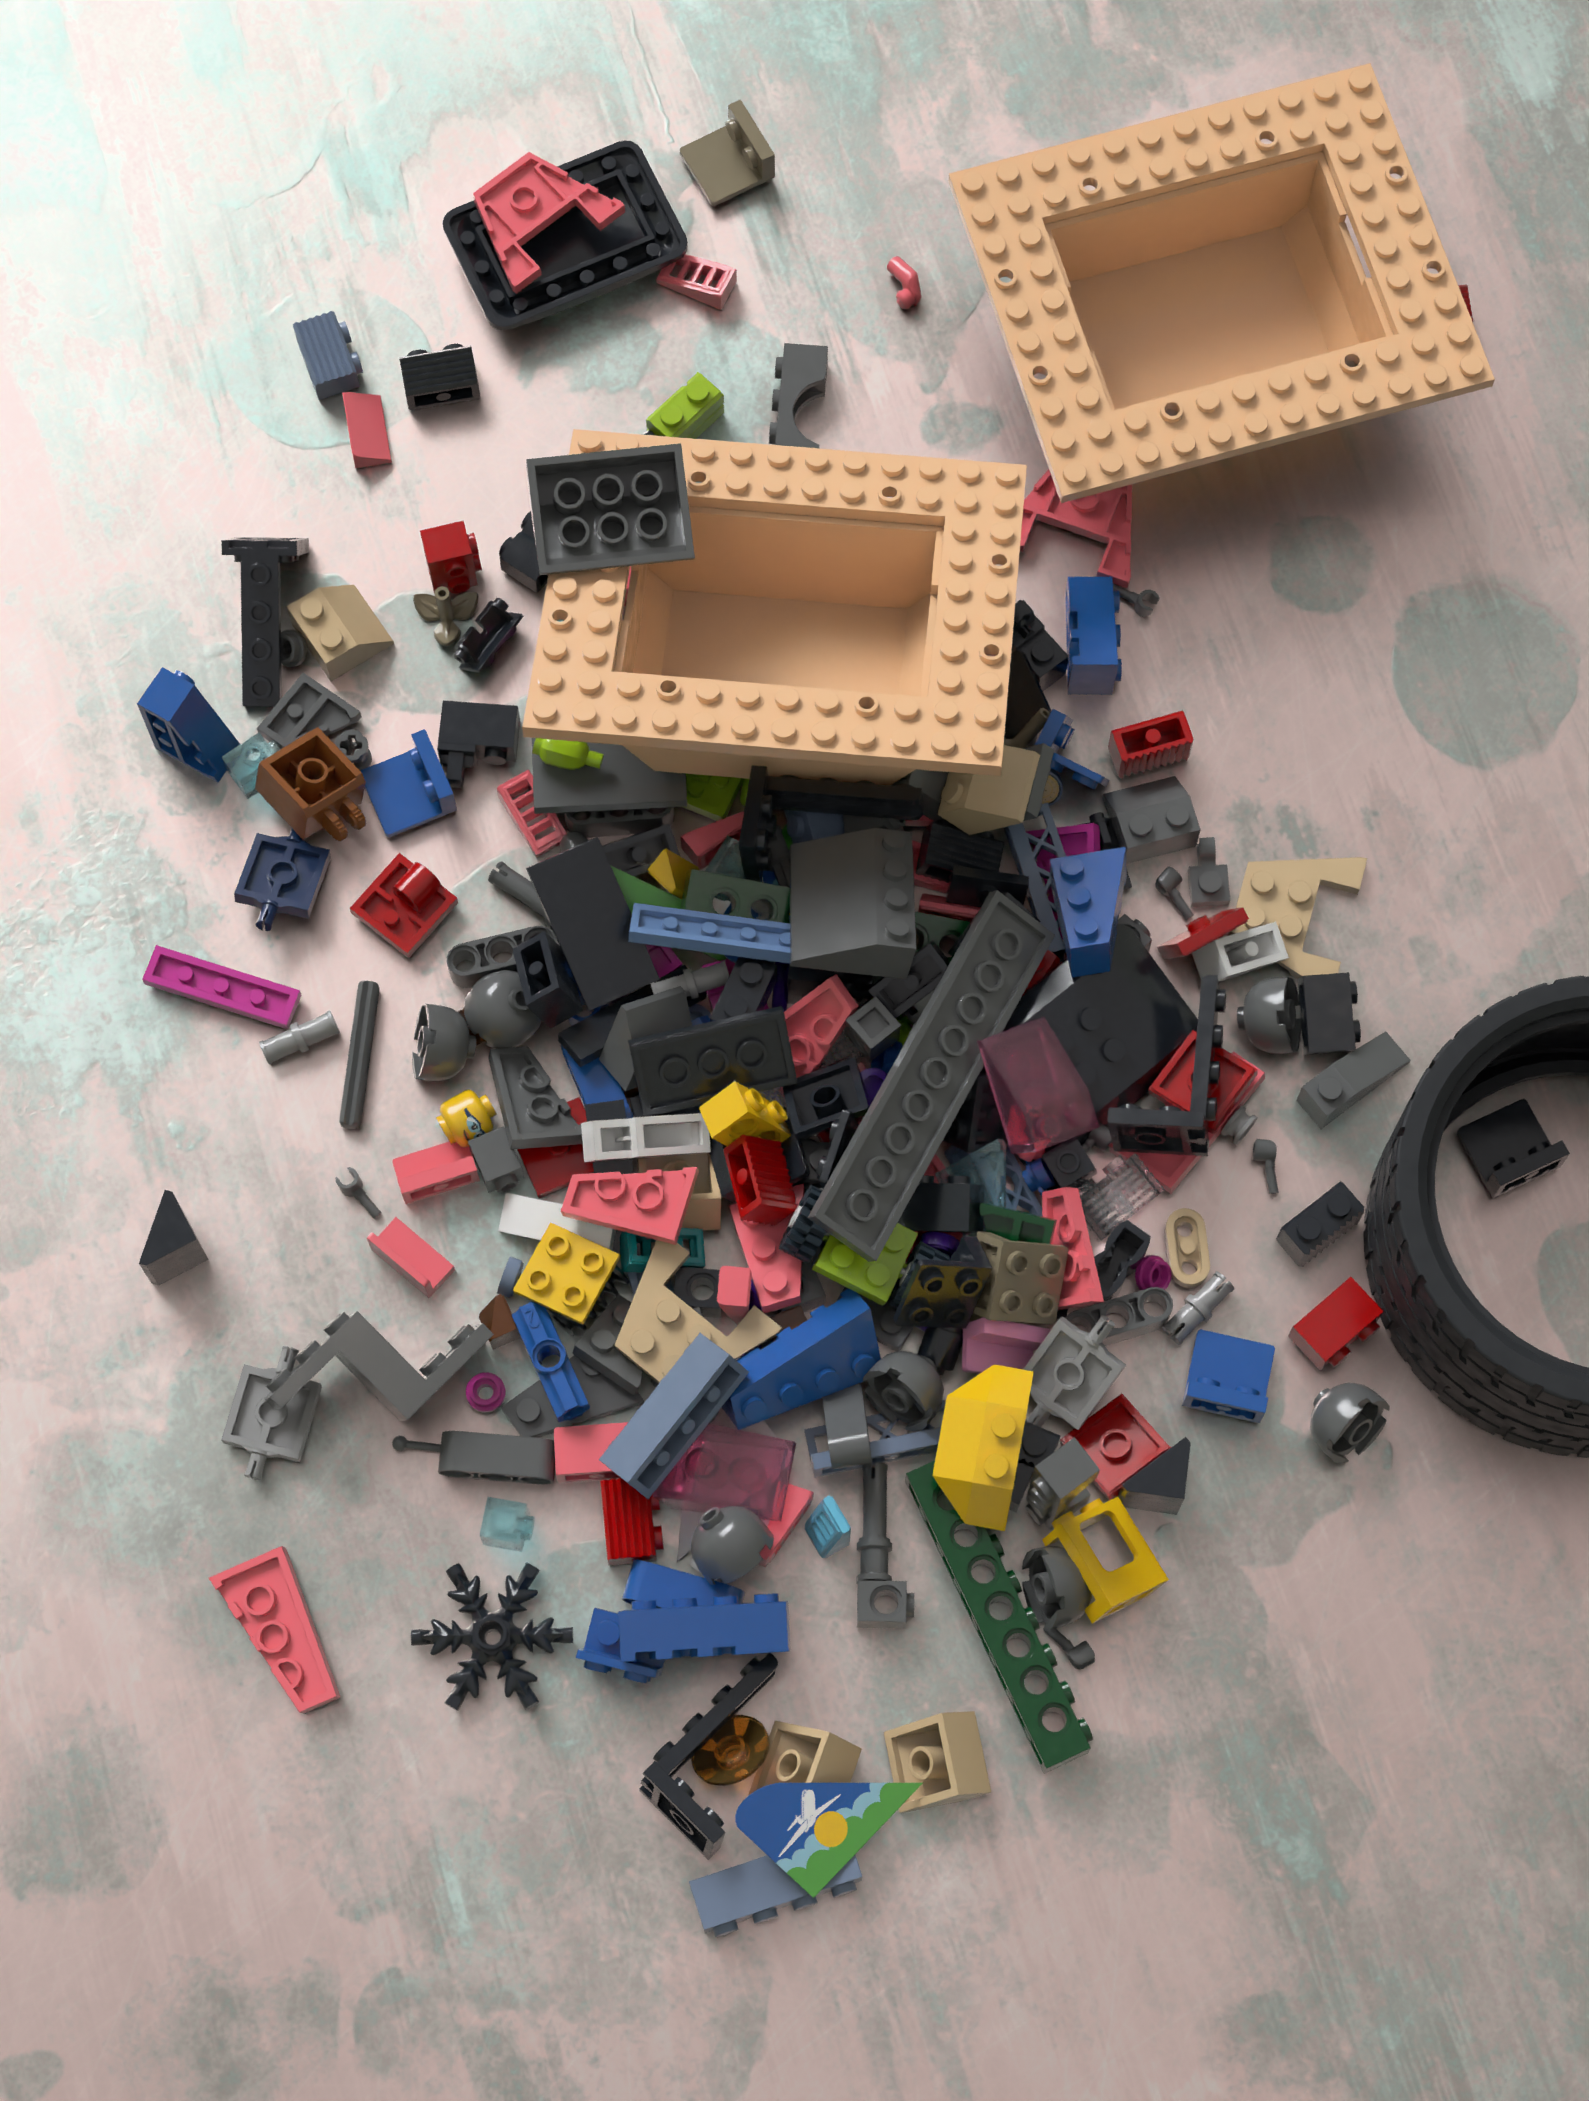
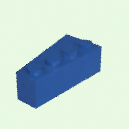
M849 1288L840 1293L842 1298L826 1308L824 1305H821L810 1313L812 1318L793 1330L787 1327L776 1334V1340L762 1350L756 1347L736 1360L749 1373L723 1404L722 1409L738 1430L863 1382L864 1375L881 1359L870 1307L857 1292Z
M778 1593L754 1595V1603L739 1604L738 1596L713 1597V1605L697 1606V1598L672 1599L673 1607L656 1608V1600L632 1601V1610L618 1612L621 1662L636 1661V1659L644 1658L660 1660L681 1658L682 1656L708 1657L723 1654L740 1655L788 1652L791 1650L788 1601H779Z

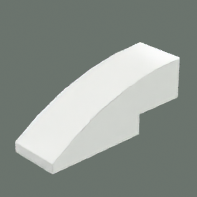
M701 1113L596 1120L581 1123L584 1162L711 1152L709 1130Z
M512 1193L505 1194L498 1230L541 1240L551 1222L610 1250H613L616 1234L615 1229L564 1217L561 1213L562 1203Z

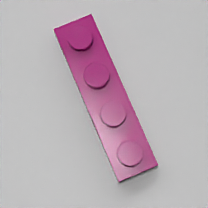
M158 945L155 946L142 978L145 985L287 1030L290 1027L302 996L300 990Z

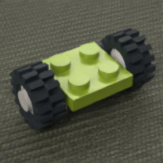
M812 1185L807 1189L799 1206L793 1213L779 1246L780 1250L808 1263L815 1255L822 1241H825L812 1270L882 1306L889 1298L888 1305L895 1309L899 1306L919 1260H950L949 1255L923 1242H919L914 1248L913 1253L908 1257L918 1233L897 1223L877 1261L868 1262L807 1218L822 1190Z

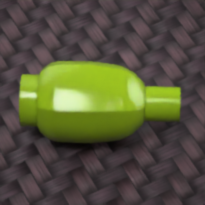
M536 738L532 754L539 755L545 764L569 770L580 769L585 765L600 769L604 757L602 753L589 750L587 742Z

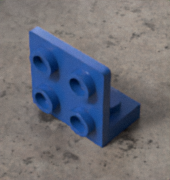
M1052 709L1035 745L1044 743L1054 749L1050 767L1062 773L1064 767L1074 771L1072 776L1074 780L1094 790L1098 783L1107 787L1110 780L1057 754L1060 747L1063 749L1067 748L1075 729L1071 727L1073 722L1071 718Z
M425 729L411 734L414 748L408 750V752L361 770L366 781V791L387 837L395 836L457 811L453 791Z
M1202 1329L1198 1330L1182 1406L1260 1423L1265 1415L1268 1402L1266 1393L1275 1347Z
M594 1608L585 1646L578 1649L576 1658L585 1660L584 1668L602 1673L611 1672L612 1667L625 1670L623 1678L641 1683L651 1682L652 1677L657 1678L661 1676L666 1659L644 1658L636 1659V1661L621 1662L618 1613L600 1608Z

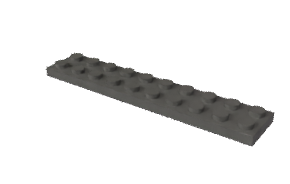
M998 890L989 892L807 1217L868 1262L877 1261L1055 937V934Z

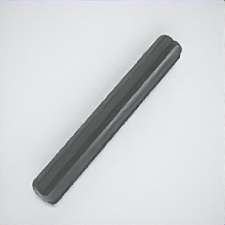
M360 981L358 983L339 1118L341 1127L347 1129L360 1128L380 990L378 983L373 981Z

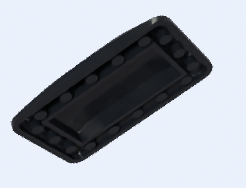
M626 140L619 141L557 166L568 172V177L583 185L588 183L596 187L600 194L611 200L613 198L620 200L625 205V213L601 231L577 206L558 218L521 246L541 268V276L517 294H515L510 286L474 200L453 208L446 213L442 223L444 234L487 321L492 327L498 330H509L554 315L628 285L684 257L688 248L687 237L638 144Z
M1120 923L1117 924L1111 970L1109 972L1072 977L1068 959L1066 958L1023 993L980 1073H1011L1018 1076L1014 1105L1025 1104L1033 1108L1028 1131L1033 1139L1038 1138L1044 1143L1045 1153L1074 1135L1080 1144H1083L1096 1125H1108L1109 1107L1119 1108V1106L1128 1102L1134 1104L1148 1093L1149 1087L1191 1031L1197 1032L1198 1019L1136 934L1128 926ZM1009 1141V1142H1008L1009 1146L1012 1148V1150H1013V1151L1015 1152V1154L1017 1155L1016 1151L1014 1150L1012 1144H1011L1010 1141ZM1019 1158L1023 1165L1027 1166L1025 1160Z

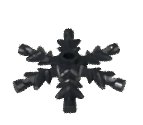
M526 1562L516 1582L511 1575H507L505 1581L506 1597L498 1593L501 1607L494 1612L484 1608L487 1593L479 1597V1576L476 1575L469 1582L460 1563L446 1570L447 1575L457 1589L449 1591L447 1595L451 1599L465 1605L458 1611L471 1614L472 1623L468 1628L462 1630L452 1620L451 1629L439 1620L432 1619L431 1624L434 1630L411 1629V1646L434 1644L430 1652L431 1655L442 1652L450 1645L452 1654L455 1653L461 1644L471 1648V1659L457 1663L464 1667V1669L450 1675L446 1679L447 1683L456 1684L444 1702L447 1706L458 1711L468 1692L474 1698L478 1697V1676L485 1680L487 1679L483 1666L489 1661H495L501 1665L497 1680L506 1675L504 1692L507 1698L515 1691L525 1710L539 1703L535 1693L528 1685L530 1682H536L538 1678L529 1671L520 1668L527 1662L525 1660L513 1659V1648L523 1643L533 1653V1644H535L545 1652L553 1653L554 1649L551 1643H573V1627L551 1628L554 1622L552 1617L545 1619L534 1628L533 1619L523 1629L514 1625L513 1614L527 1610L520 1604L534 1598L538 1594V1590L528 1589L540 1571L535 1566ZM493 1631L498 1632L501 1635L500 1641L494 1645L488 1644L486 1642L487 1634Z

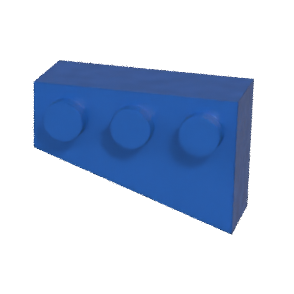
M1068 577L1065 590L1066 651L1069 655L1067 664V695H1112L1115 681H1121L1122 662L1121 659H1118L1117 647H1120L1121 627L1120 624L1115 623V613H1119L1120 592L1119 590H1113V577Z
M162 667L137 703L155 748L219 783L242 749V745L197 689L194 680L181 671L176 670L175 673H172Z
M1126 847L1050 859L1051 890L1071 976L1078 977L1109 972L1114 953L1118 918L1121 912L1123 889L1127 878Z

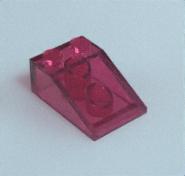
M1045 1017L977 1041L1011 1154L1037 1152L1100 1127L1089 1090Z
M708 1424L654 1491L653 1497L671 1509L705 1513L714 1507L720 1509L727 1506H741L752 1510L760 1519L781 1522L796 1443L790 1440Z

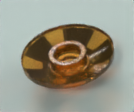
M735 1715L691 1758L694 1771L701 1780L716 1786L731 1785L748 1778L758 1770L768 1754L770 1745L768 1732L757 1719L746 1715Z

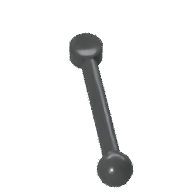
M396 1436L392 1441V1446L396 1451H403L409 1448L440 1452L441 1444L409 1441L404 1436Z

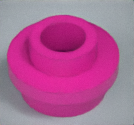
M1156 1255L1145 1256L1135 1272L1136 1285L1139 1290L1151 1287L1165 1290L1169 1286L1172 1276L1169 1264Z
M479 1373L472 1377L466 1386L467 1401L472 1408L479 1412H492L504 1402L506 1395L504 1383L493 1373ZM484 1387H489L493 1390V1395L489 1399H481L479 1391Z

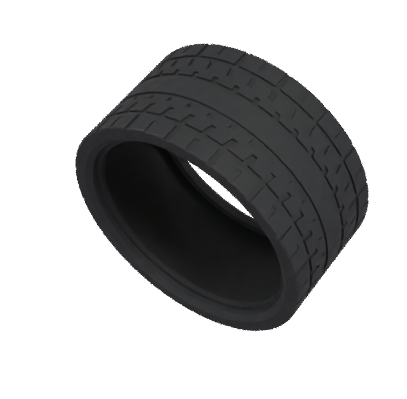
M1583 975L1558 979L1550 985L1542 983L1522 990L1513 997L1509 996L1487 1008L1482 1016L1477 1015L1455 1034L1453 1040L1450 1039L1441 1048L1419 1080L1377 1163L1370 1184L1371 1190L1366 1202L1364 1216L1366 1228L1363 1231L1364 1257L1368 1259L1366 1271L1371 1293L1375 1297L1376 1304L1384 1311L1380 1317L1385 1329H1389L1392 1334L1390 1339L1405 1362H1408L1412 1368L1411 1370L1430 1391L1433 1389L1439 1395L1438 1399L1457 1414L1469 1419V1422L1492 1435L1497 1433L1503 1436V1440L1529 1449L1535 1448L1540 1452L1561 1456L1577 1454V1457L1589 1458V1367L1559 1359L1539 1350L1502 1325L1479 1302L1454 1265L1445 1244L1438 1219L1435 1198V1170L1441 1138L1448 1126L1463 1112L1483 1098L1503 1088L1524 1081L1563 1075L1589 1076V976L1584 977Z

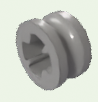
M1243 1106L1233 1114L1221 1131V1134L1224 1136L1231 1135L1233 1143L1236 1145L1246 1136L1258 1118L1255 1115L1248 1116L1245 1112L1246 1108Z

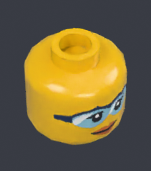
M467 1089L440 1105L441 1115L436 1117L451 1145L457 1142L461 1147H468L469 1140L493 1131L491 1118L497 1115L486 1094L479 1098L474 1091Z

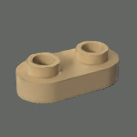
M1189 1208L1178 1209L1169 1216L1165 1225L1168 1263L1171 1268V1277L1178 1285L1185 1288H1194L1206 1280L1210 1271L1205 1222L1202 1216L1195 1210ZM1187 1226L1191 1230V1235L1183 1237L1178 1233L1177 1228ZM1187 1263L1192 1264L1196 1272L1191 1275L1186 1274L1182 1270V1266Z

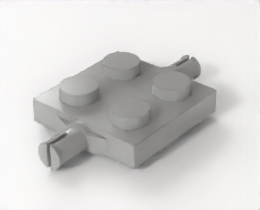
M1101 1315L1090 1333L1080 1330L1064 1317L1057 1321L1023 1369L1034 1372L1030 1394L1038 1404L1025 1421L1032 1424L1035 1422L1034 1425L1042 1427L1051 1414L1063 1418L1077 1430L1083 1426L1126 1367V1364L1110 1353L1102 1343L1112 1328L1115 1327V1323L1112 1320L1100 1331L1109 1319Z
M282 1347L277 1368L261 1369L245 1364L243 1366L221 1441L224 1444L244 1448L251 1454L246 1473L244 1474L245 1477L261 1480L266 1458L280 1457L296 1462L301 1461L321 1393V1383L309 1381L281 1409L275 1410L264 1399L271 1392L266 1386L276 1375L285 1369L290 1373L292 1372L296 1360L295 1357L299 1352L295 1348Z

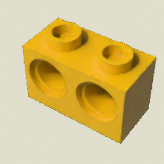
M736 1081L699 1107L712 1139L725 1146H728L743 1134L780 1142L785 1141L791 1136L785 1122L788 1117L784 1108L777 1101L773 1100L771 1102L762 1097L756 1089H748Z

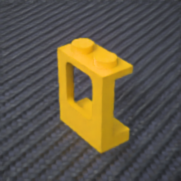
M1119 1497L1105 1503L1098 1498L1081 1508V1514L1074 1516L1072 1511L1062 1515L1051 1523L1054 1530L1042 1539L1045 1546L1060 1540L1072 1561L1079 1568L1083 1580L1096 1599L1085 1609V1613L1092 1624L1149 1596L1169 1580ZM1107 1516L1112 1519L1134 1556L1132 1562L1113 1571H1107L1102 1567L1081 1532L1082 1529L1103 1520Z

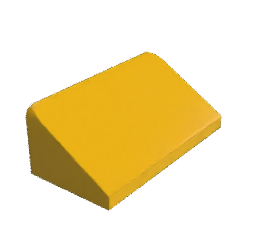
M664 849L647 869L648 873L664 888L680 899L683 896L687 871L691 869L700 871L698 866L668 849Z

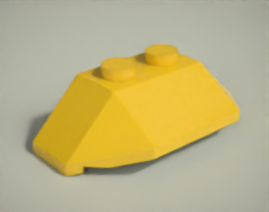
M994 1364L947 1395L932 1476L965 1524L1005 1531L1033 1371Z

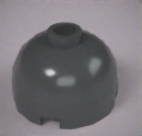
M503 970L482 977L473 985L472 990L468 992L465 998L464 1015L469 1029L474 1035L479 1034L482 1039L486 1040L487 1042L484 1044L491 1048H510L521 1045L538 1030L542 1022L526 1006L519 974L515 971Z
M1292 977L1264 979L1253 985L1245 996L1244 1006L1238 1007V1027L1240 1030H1246L1249 1041L1256 1048L1273 1054H1288L1298 1051L1301 1041V1018L1296 1019L1295 1006H1299V995L1294 979Z
M425 1003V1005L421 1006L414 1032V1040H418L417 1054L412 1052L414 1078L426 1081H445L453 1078L464 1068L467 1058L473 1059L476 1050V1036L469 1035L467 1021L456 1010L437 1004Z
M896 1351L885 1355L863 1377V1381H868L869 1385L864 1391L873 1407L891 1423H894L897 1419L908 1423L904 1428L906 1430L921 1431L936 1416L942 1406L943 1383L936 1365L926 1356H920L907 1351Z
M1344 1383L1332 1389L1327 1388L1321 1391L1313 1402L1314 1409L1311 1414L1310 1431L1314 1441L1335 1463H1345L1349 1461L1345 1455L1349 1454L1354 1448L1355 1452L1360 1455L1378 1437L1387 1421L1382 1416L1383 1410L1389 1411L1390 1406L1375 1391L1362 1384Z
M727 1506L720 1509L714 1507L700 1517V1524L697 1526L692 1537L691 1553L697 1568L710 1585H715L714 1580L719 1578L724 1584H727L746 1575L763 1560L759 1552L764 1548L765 1544L771 1549L774 1535L752 1510L741 1506Z
M1046 1546L1027 1552L1023 1560L1022 1569L1029 1568V1581L1022 1582L1027 1606H1030L1038 1623H1046L1043 1629L1050 1630L1063 1627L1085 1614L1086 1607L1091 1602L1092 1593L1083 1580L1079 1568L1072 1561L1065 1548Z

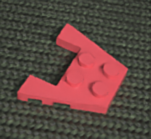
M530 152L526 153L473 193L475 205L515 294L541 276V268L521 246L558 218L577 206L601 231L625 213V205L616 198L609 199L600 194L596 187L588 183L585 185L568 177V172Z
M1048 469L1034 485L1031 493L1024 499L1020 552L1024 551L1035 521L1038 520L1108 544L1096 577H1113V584L1128 588L1131 578L1132 484L1061 503L1050 470Z

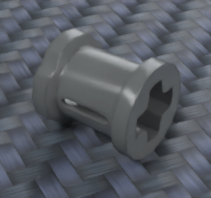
M353 729L345 730L341 735L337 736L334 744L360 771L370 767L372 756L368 749V741L360 731Z

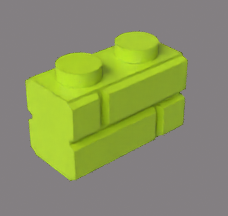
M697 372L687 381L686 386L678 389L646 419L647 431H652L655 436L697 439L724 414V395L707 378Z

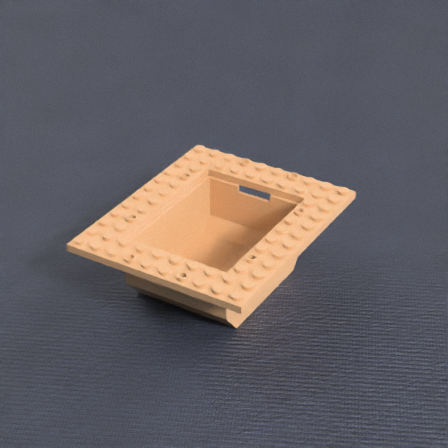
M1371 63L949 173L948 182L1061 503L1492 387L1494 384V375ZM1268 139L1272 143L1264 144L1261 142V140ZM1390 174H1398L1401 178L1395 179ZM1091 185L1095 187V190L1089 191L1084 187ZM1346 215H1348L1371 274L1369 278L1365 275L1345 223ZM1433 268L1436 269L1439 273L1432 274L1428 272L1427 269ZM1008 277L1012 281L1005 283L1000 278ZM1037 373L1044 374L1046 378L1039 380L1036 379L1034 375Z
M573 429L569 455L681 443L695 559L631 566L624 620H622L630 566L548 575L522 726L523 737L622 745L654 771L750 779L752 765L767 766L768 775L772 777L793 775L800 779L819 780L821 778H831L838 782L857 783L859 781H869L876 785L889 786L916 769L1001 776L1027 465Z

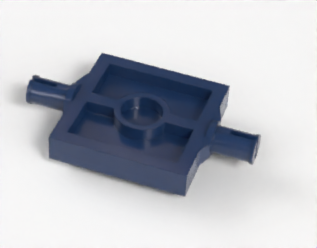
M291 829L288 837H273L257 833L234 892L235 902L262 909L255 924L262 931L264 925L265 931L272 929L276 913H286L309 919L331 859L330 849L310 845L293 829Z

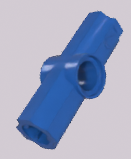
M535 1302L519 1307L512 1314V1318L559 1422L571 1421L582 1416L585 1411L590 1409V1405L546 1307ZM557 1355L560 1357V1361L554 1367L547 1368L541 1365L547 1356Z

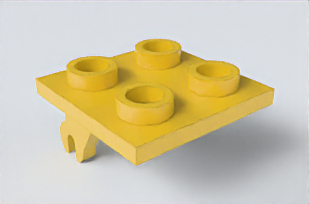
M550 1222L516 1283L513 1292L583 1325L621 1256L610 1249Z

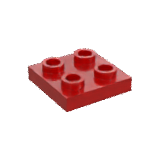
M399 853L349 909L352 915L407 958H410L458 904V899L441 885L438 878L429 869L418 862L413 864Z

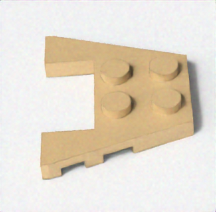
M1351 857L1248 862L1236 908L1243 907L1249 919L1245 924L1230 931L1228 936L1276 922L1289 957L1277 962V964L1290 971L1291 976L1298 979L1306 975L1338 973L1341 962L1303 952L1304 941L1319 885L1358 895L1367 858Z
M658 1240L655 1242L615 1343V1348L657 1383H660L699 1333L703 1334L736 1360L767 1340L776 1337V1334L782 1331V1327L754 1305L731 1334L725 1336L665 1287L668 1281L690 1257V1253L678 1243L674 1245Z

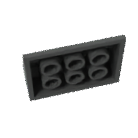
M681 443L526 459L539 575L695 559Z
M532 738V751L536 738ZM587 742L589 750L604 754L600 769L588 765L576 770L558 768L545 764L539 755L532 754L534 814L687 807L686 773L654 771L622 745Z
M870 828L791 844L789 849L790 966L907 980L916 951L912 832Z

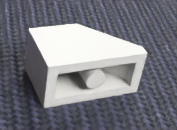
M1276 922L1216 939L1192 953L1201 981L1206 975H1218L1219 982L1289 958Z

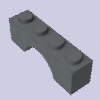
M784 343L783 357H776L775 379H781L780 390L773 389L772 411L778 412L777 422H770L769 444L806 448L820 447L819 444L807 439L798 430L794 420L804 405L814 399L825 396L828 346Z
M1075 1437L1035 1466L1026 1496L1029 1504L1025 1507L1029 1515L1039 1526L1045 1523L1050 1531L1053 1529L1051 1523L1057 1518L1071 1511L1075 1513L1088 1503L1091 1494L1086 1487L1097 1479L1100 1471Z

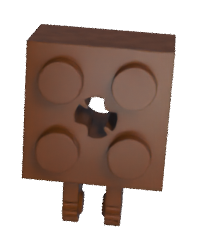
M316 727L259 762L255 789L303 840L322 828L332 835L336 841L338 840V842L346 839L348 831L343 822L340 821L339 817L341 816L356 830L366 826L365 817L357 807L362 803L366 784L363 774L319 727Z

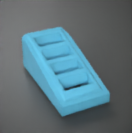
M829 1495L822 1499L805 1523V1531L822 1558H828L849 1546L851 1534L850 1525L833 1496Z

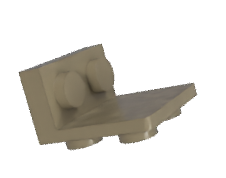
M741 99L728 105V121L725 122L726 126L680 148V156L711 206H716L775 177V154Z
M977 1231L976 1237L993 1269L973 1313L988 1320L1054 1324L1058 1312L1068 1248L1055 1244L1011 1241L990 1232Z

